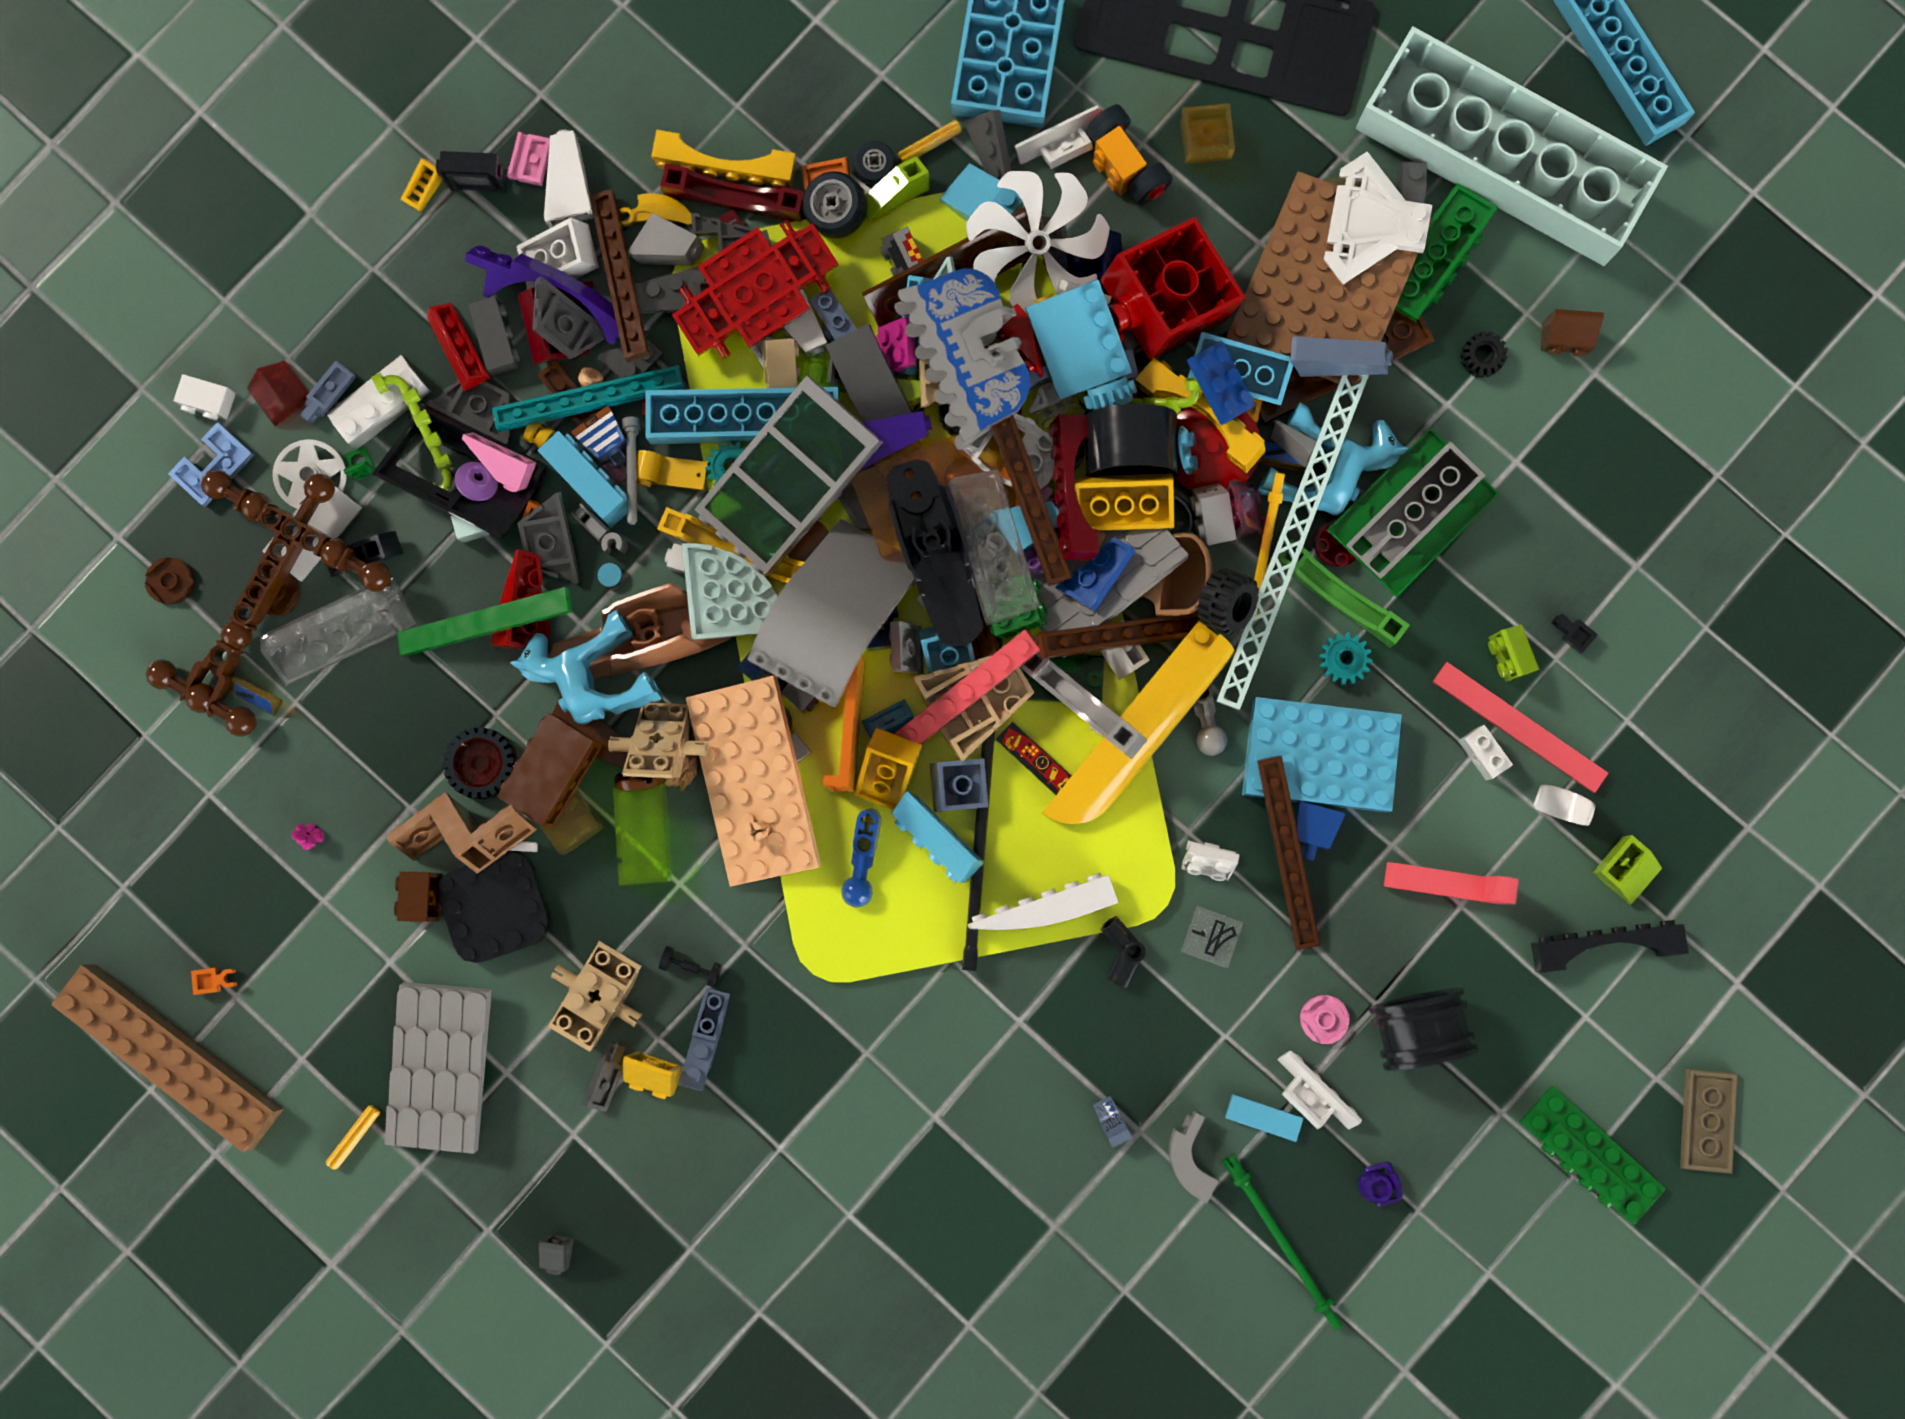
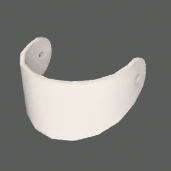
M1541 785L1533 808L1561 820L1588 826L1595 811V804L1588 798L1570 790L1552 785Z

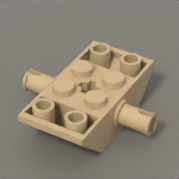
M648 703L640 709L634 734L631 738L611 736L608 748L609 752H628L622 772L623 776L677 778L681 775L686 755L707 756L708 742L689 741L690 714L687 704Z
M601 941L596 945L580 974L576 975L558 964L554 969L557 972H553L551 978L567 986L569 992L548 1027L589 1052L595 1047L616 1016L635 1028L639 1023L637 1020L641 1019L643 1014L624 1003L634 986L642 966ZM599 990V996L601 997V1000L595 1001L593 999V992Z

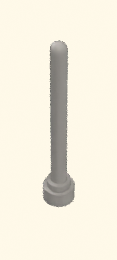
M625 417L621 420V429L626 436L627 521L629 524L634 525L637 523L636 436L641 431V421L637 417Z

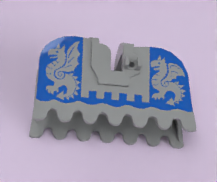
M964 268L925 283L899 290L898 297L902 302L895 303V311L901 316L909 315L910 323L906 326V335L910 338H920V345L915 350V356L919 360H930V368L926 370L925 378L931 383H940V390L935 394V401L940 405H950V412L946 414L944 420L947 426L960 427L959 435L954 440L956 449L960 451L991 432V426L1012 415L1015 416L1026 401L1030 388V377L1027 367L1017 351L1021 344L1020 338L1013 337L999 344L996 343L989 346L987 349L984 348L994 342L997 335L996 332L1001 329L1003 324L1017 315L1014 308L1003 307L994 281L988 275L976 269Z

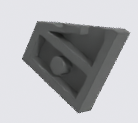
M647 339L649 356L627 363L623 356L622 346L601 353L597 357L616 376L624 378L649 372L664 355Z

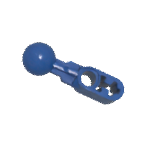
M873 808L863 810L857 817L851 863L854 866L853 875L845 881L841 889L844 902L855 908L865 906L871 900L873 893L872 886L866 879L868 869L873 866L882 820L880 813ZM871 814V818L875 819V822L870 824L868 832L861 833V830L867 829L868 824L864 817ZM862 837L870 840L871 848L869 850H863L859 846V841Z

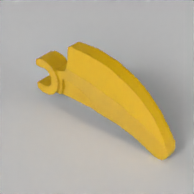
M647 193L637 195L639 204L636 208L632 210L627 207L620 209L621 214L630 215L629 220L621 221L624 227H630L634 223L647 222L652 213L667 221L679 222L688 226L692 225V216L688 209L679 201L662 194Z

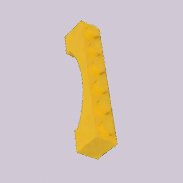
M656 130L651 155L654 164L663 170L665 163L687 167L691 171L703 173V175L711 178L721 176L733 182L745 180L753 185L761 186L768 184L774 188H792L797 166L795 153L774 149L767 156L751 160L735 161L714 158L686 145L682 141L680 133Z
M1153 358L1135 379L1137 387L1149 397L1188 398L1191 394V391L1186 390L1185 379L1187 378L1183 375L1178 377L1172 372V367L1163 360L1159 362ZM1201 390L1200 398L1191 407L1203 414L1217 427L1229 447L1227 450L1228 459L1247 474L1266 452L1264 439L1255 432L1252 434L1245 429V424L1238 418L1220 425Z

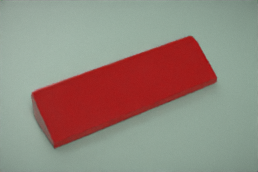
M452 303L429 307L427 319L463 390H470L489 380V375Z

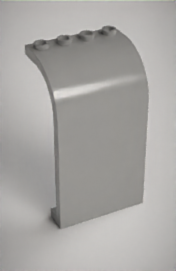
M840 519L780 592L757 634L748 660L836 708L865 649L909 588L916 585L912 572L905 563L902 552Z

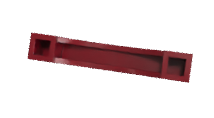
M665 163L660 187L666 196L792 222H801L803 218L802 201L804 191L786 187L760 188L730 183L696 173L687 167Z
M1058 414L1053 422L1050 423L1049 436L1052 437L1053 443L1051 448V458L1054 459L1055 465L1053 481L1056 482L1055 503L1058 505L1059 510L1057 516V526L1060 528L1061 533L1059 549L1062 551L1063 560L1091 561L1099 553L1097 529H1092L1080 508L1074 483V465L1077 451L1088 439L1086 415Z

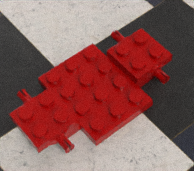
M785 220L784 222L789 230H787L783 222L780 224V227L787 237L773 246L769 245L757 227L698 265L699 270L710 287L696 296L692 294L688 285L684 286L688 295L681 288L679 292H681L686 303L680 310L672 314L698 356L710 349L716 348L722 359L727 358L724 352L729 357L731 353L724 342L737 331H739L748 347L752 348L810 310L800 294V290L813 283H817L823 294L827 293L822 284L825 285L828 292L832 289L824 277L828 272L839 266L813 223L802 230L794 231L789 220Z

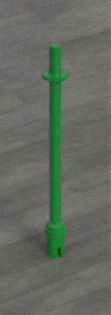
M1235 1153L1229 1155L1230 1158L1226 1157L1221 1161L1222 1164H1224L1234 1179L1232 1181L1234 1186L1244 1190L1316 1301L1315 1313L1323 1312L1334 1331L1340 1329L1343 1325L1331 1308V1305L1334 1303L1333 1298L1325 1299L1251 1185V1174L1249 1171L1244 1170Z

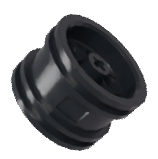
M1450 988L1405 996L1369 1007L1370 1013L1376 1014V1018L1372 1020L1374 1026H1379L1384 1049L1380 1051V1056L1387 1059V1062L1383 1063L1384 1070L1398 1071L1421 1068L1461 1059L1478 1052V1046L1471 1043L1475 1039V1034L1468 1031L1463 1011L1467 1007V1001L1460 998V996L1464 995L1463 988Z

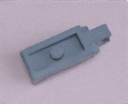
M335 361L306 396L308 398L305 402L307 407L300 415L311 424L319 416L323 417L357 376Z

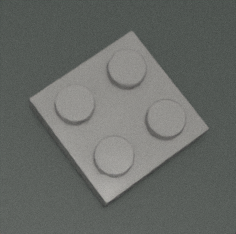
M902 621L890 622V664L892 671L913 675L923 674L922 644L918 631L922 627Z

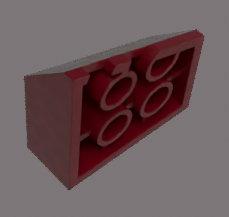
M593 281L581 282L589 288H593ZM556 287L589 314V309L581 301L565 290ZM535 288L519 293L518 298L534 365L569 359L533 330ZM589 349L578 356L589 354Z

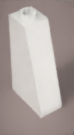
M560 130L556 134L550 135L544 219L549 228L569 218L578 221L594 219L579 142L573 130Z
M802 289L799 292L810 310L784 326L782 330L788 337L794 338V343H798V348L806 358H818L826 353L827 341Z

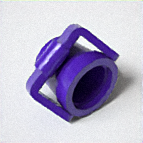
M1386 1161L1364 1167L1365 1172L1361 1175L1358 1182V1189L1362 1197L1376 1203L1378 1207L1399 1202L1402 1199V1185L1391 1162ZM1386 1167L1388 1176L1382 1171L1376 1169ZM1394 1190L1396 1197L1390 1198V1196L1392 1195V1191Z

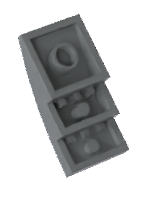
M867 324L826 345L836 370L863 423L913 413L895 372L892 371L871 325Z

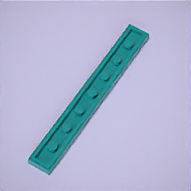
M676 365L493 407L492 412L497 432H502L605 408L606 406L610 407L645 399L646 390H684L685 388L680 367Z

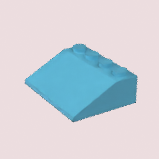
M1099 280L1087 282L1025 307L1058 399H1063L1132 373Z

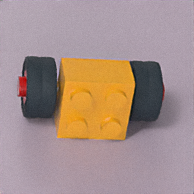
M1116 104L1098 113L1086 128L1088 135L1095 143L1093 164L1098 172H1103L1107 177L1106 182L1112 191L1116 190L1119 196L1129 190L1135 201L1139 205H1143L1160 197L1170 186L1173 178L1162 163L1154 164L1146 169L1147 163L1124 132L1129 127L1131 119L1125 113L1122 106Z

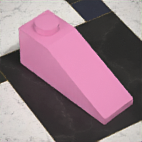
M473 432L463 434V441L495 480L504 484L503 487L512 492L527 489L537 462Z

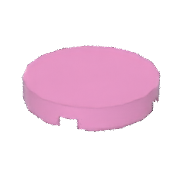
M1318 995L1309 999L1302 1008L1300 1025L1304 1034L1312 1041L1320 1044L1335 1043L1341 1040L1349 1028V1012L1338 998L1329 995Z

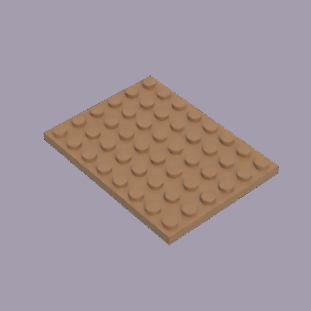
M1298 171L1247 288L1246 298L1240 304L1226 338L1287 356H1291L1292 337L1381 342L1418 252L1397 249L1342 285L1324 261L1325 251L1333 252L1334 245L1327 244L1337 185ZM1343 247L1342 253L1348 254L1349 248ZM1358 375L1347 376L1351 387L1359 384L1361 381ZM1342 376L1319 377L1339 384Z

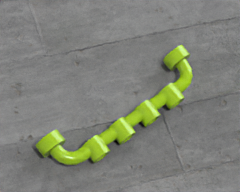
M378 373L372 376L373 383L380 394L389 391L388 385L394 384L398 386L423 436L424 442L443 476V483L438 487L449 491L453 483L452 473L449 468L454 465L448 453L442 455L439 446L443 445L437 431L432 433L428 424L432 423V420L427 410L421 411L417 402L421 401L415 387L410 389L406 381L397 375L383 376L382 373Z
M1196 377L1185 379L1186 390L1191 391L1188 398H1134V400L1127 404L1159 405L1171 408L1179 414L1181 413V408H1188L1197 403L1202 389ZM1086 390L1077 393L1078 399L1083 405H1085L1083 398L1087 395Z

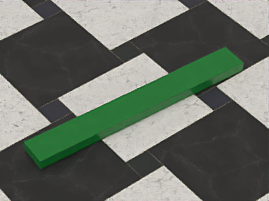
M563 587L397 632L400 655L405 657L571 613L570 590Z

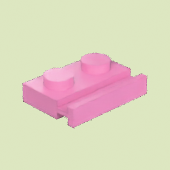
M518 132L507 177L510 180L515 179L519 180V182L542 186L548 164L550 138Z

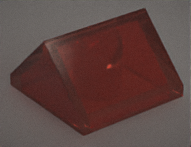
M286 361L258 368L247 387V390L274 426H277L303 407L308 399L306 396L309 394V391Z

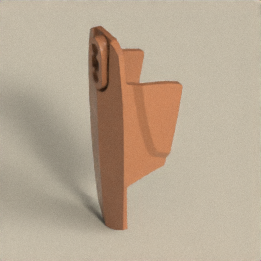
M668 583L612 603L607 609L601 611V628L554 643L550 658H554L565 650L579 646L598 636L604 628L608 615L616 609L623 618L625 617L628 620L635 636L616 649L600 656L590 664L589 668L593 679L671 662L710 649L730 640L731 637L704 640L692 639L687 592L673 583Z

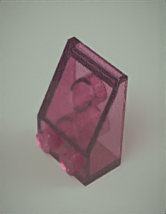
M1232 480L1226 490L1230 496L1236 540L1233 541L1262 535L1266 518L1264 513L1260 514L1258 505L1261 504V498L1258 490H1254L1253 484Z

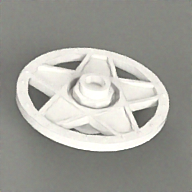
M301 440L290 444L278 455L273 467V482L280 497L287 504L298 509L306 498L303 486L305 480L310 475L323 473L331 478L341 471L338 489L343 492L347 481V475L343 471L346 467L341 456L331 446L317 440ZM314 445L326 449L335 458L319 460ZM300 447L298 462H282L289 452ZM279 475L292 481L288 497L281 488Z

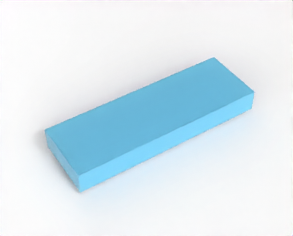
M1234 1094L1231 1095L1225 1114L1226 1119L1294 1142L1297 1141L1304 1119Z

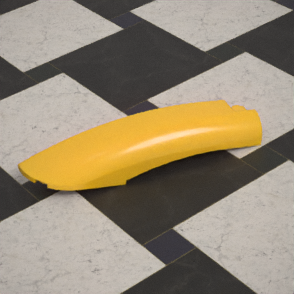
M1198 621L1120 716L1121 719L1147 739L1146 743L1131 759L1103 737L1042 814L1064 824L1086 823L1101 816L1123 792L1234 656L1235 650L1229 641L1221 634L1218 636L1206 625L1202 624L1201 621Z

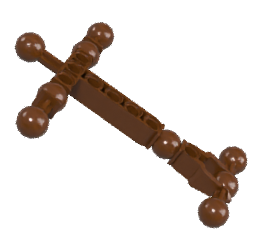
M214 469L207 471L201 479L202 491L209 498L229 499L235 503L233 509L241 512L248 521L262 523L265 527L276 532L236 603L233 609V616L229 617L232 621L227 622L222 627L221 640L216 641L217 645L211 648L202 662L198 661L193 665L187 680L179 677L174 664L165 659L152 662L147 667L145 675L147 682L152 687L159 690L171 688L180 693V700H185L186 705L192 711L197 713L207 712L208 717L216 715L225 720L226 729L237 737L247 736L255 730L257 724L256 715L249 708L244 706L231 708L222 701L226 699L234 683H236V678L233 675L241 659L240 654L244 653L241 649L246 648L251 643L253 637L252 630L256 631V626L263 621L302 550L314 552L313 554L320 557L322 562L330 568L343 572L351 570L360 576L362 585L369 591L380 592L385 590L391 582L390 570L384 563L377 561L367 564L356 557L358 551L351 549L344 540L339 538L333 539L308 524L319 503L329 501L335 493L333 480L323 473L310 475L305 480L303 489L306 498L295 516L271 504L269 498L263 493L254 492L247 488L242 491L233 486L231 477L223 470ZM278 514V521L274 524V516ZM298 525V532L294 535L293 529ZM318 537V544L314 547L313 540ZM286 546V554L282 556L281 551ZM274 567L275 573L270 577V570ZM262 588L263 594L258 598V591ZM250 609L251 615L249 619H247L246 613ZM226 651L227 658L223 661V653ZM209 670L213 675L219 677L215 689L209 684L201 683Z

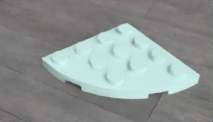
M682 544L691 638L694 640L757 635L778 597L769 581L763 574L758 573L749 562L730 551L727 552L705 544Z

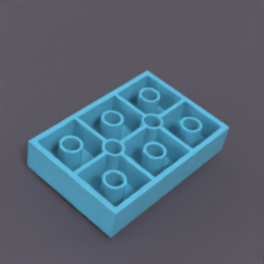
M968 0L951 99V115L972 118L991 110L1000 109L1003 123L1044 128L1065 0Z
M1255 697L1251 705L1242 796L1264 798L1257 760L1281 755L1292 802L1303 801L1310 804L1385 813L1391 812L1393 809L1402 714Z

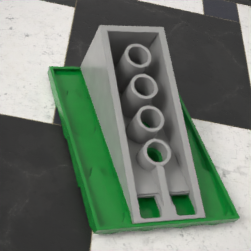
M1430 427L1399 458V461L1392 465L1327 531L1397 598L1499 493L1484 479L1486 475L1451 441L1447 444ZM1428 490L1435 492L1433 499L1427 498L1426 493Z

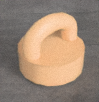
M590 367L583 368L578 377L581 387L603 382L602 374Z

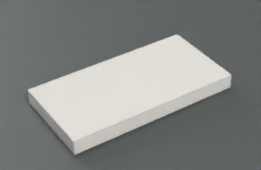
M335 486L334 496L325 503H319L308 524L333 539L339 538L363 508ZM300 505V506L298 507V509L293 513L294 516L297 514V512H298L299 508L301 507V505ZM298 525L293 529L294 535L298 532ZM318 537L313 540L314 547L318 544ZM271 541L268 543V545L264 548V550H263L262 552H264V553L266 552V550H267V548L269 547ZM286 546L281 551L282 556L286 554ZM305 549L302 550L290 571V574L301 582L321 560L320 557L313 554L314 552Z

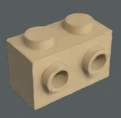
M791 337L762 340L765 388L797 387V381L801 379L800 368L796 367L795 357L799 356L798 343H794V338Z

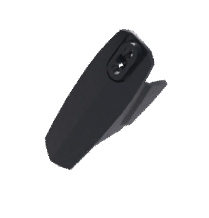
M915 459L896 465L886 476L890 502L887 503L905 563L912 572L940 643L958 647L966 646L982 632L983 624L971 577L968 559L969 546L951 490L947 484L940 485L929 462ZM907 471H911L914 474L910 479L904 475ZM914 492L921 496L920 501L912 500Z

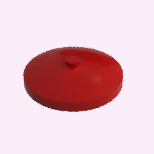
M1192 407L1185 408L1177 415V430L1179 431V428L1183 426L1188 432L1194 433L1195 446L1190 447L1191 456H1196L1198 460V470H1193L1188 475L1178 459L1179 474L1176 479L1184 487L1191 490L1220 483L1230 493L1240 488L1251 478L1259 464V460L1246 474L1228 459L1227 450L1229 447L1220 431L1209 419ZM1246 411L1236 417L1245 424V429L1251 434L1255 432L1260 435L1257 425Z

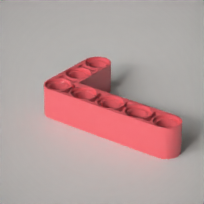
M1387 862L1384 887L1508 905L1516 904L1519 879L1502 876L1484 877Z

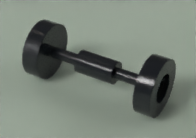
M666 946L659 963V969L667 971L670 963L681 966L683 970L695 974L700 972L709 975L707 986L715 988L721 974L722 964L715 962L711 971L700 968L699 964L685 959L680 961L672 958L674 948Z

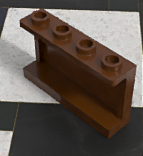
M547 713L539 722L534 736L527 742L526 749L521 758L514 763L510 776L502 783L497 797L507 804L513 805L518 811L540 826L553 829L603 745L568 725L560 717Z

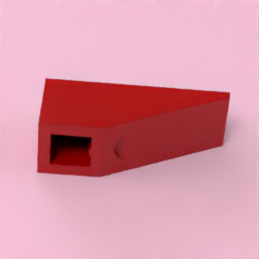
M1016 304L1012 308L1015 309L1017 315L1003 324L996 334L1002 342L1013 337L1020 338L1021 344L1017 351L1024 359L1027 370L1030 373L1035 372L1042 378L1043 369L1038 342L1027 313Z

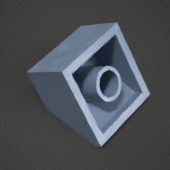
M984 758L964 760L963 762L958 760L930 763L934 812L988 807Z

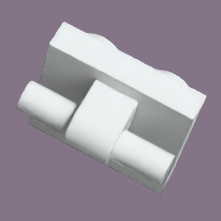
M1188 840L1186 845L1187 852L1182 861L1181 869L1186 870L1192 875L1203 874L1211 876L1216 881H1228L1238 864L1239 854L1219 848V845L1207 842L1201 844Z

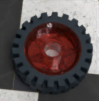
M479 727L469 728L467 731L460 732V735L452 739L451 744L448 743L446 747L447 752L443 755L445 761L442 762V767L445 769L443 773L445 778L448 779L447 782L455 791L469 798L487 799L496 797L500 792L502 783L508 779L513 771L514 763L518 760L514 746L505 736L492 729ZM483 757L485 759V766L478 770L476 768V761L478 758Z

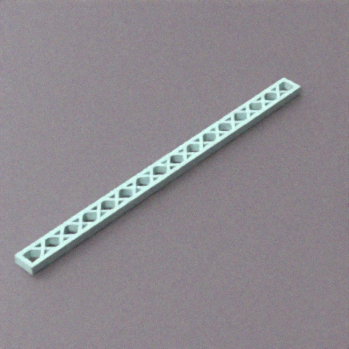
M1343 375L1340 379L1260 586L1256 610L1252 619L1243 630L1216 700L1218 703L1236 710H1240L1369 375H1358L1361 381L1352 387L1347 379L1348 375ZM1348 394L1352 405L1342 409L1338 401L1339 397ZM1340 416L1343 428L1334 432L1330 425V420ZM1331 438L1335 449L1325 454L1321 444ZM1322 461L1326 472L1316 477L1312 468L1313 464ZM1314 483L1318 492L1317 496L1307 499L1304 488ZM1305 506L1309 516L1307 519L1299 522L1295 511ZM1296 528L1300 535V540L1290 544L1286 534L1288 531ZM1288 550L1292 559L1291 563L1281 567L1278 555ZM1279 573L1283 584L1276 589H1272L1269 578ZM1271 596L1274 607L1264 612L1260 604L1261 599ZM1262 618L1266 628L1263 632L1255 635L1251 626L1252 622ZM1248 633H1250L1251 637L1246 639ZM1253 641L1257 649L1256 654L1246 657L1243 646ZM1244 663L1248 671L1247 677L1238 680L1234 669L1236 666ZM1232 677L1233 683L1229 684L1230 679ZM1233 686H1236L1239 693L1237 703L1224 699L1226 690Z

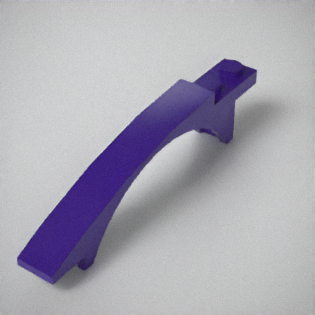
M475 246L466 253L465 262L487 270L483 296L490 298L505 286L517 282L536 281L537 278L542 276L553 286L565 290L581 301L600 324L607 342L613 345L616 343L619 332L613 304L598 292L566 273L522 253L515 259H512L507 254L492 252L485 246Z

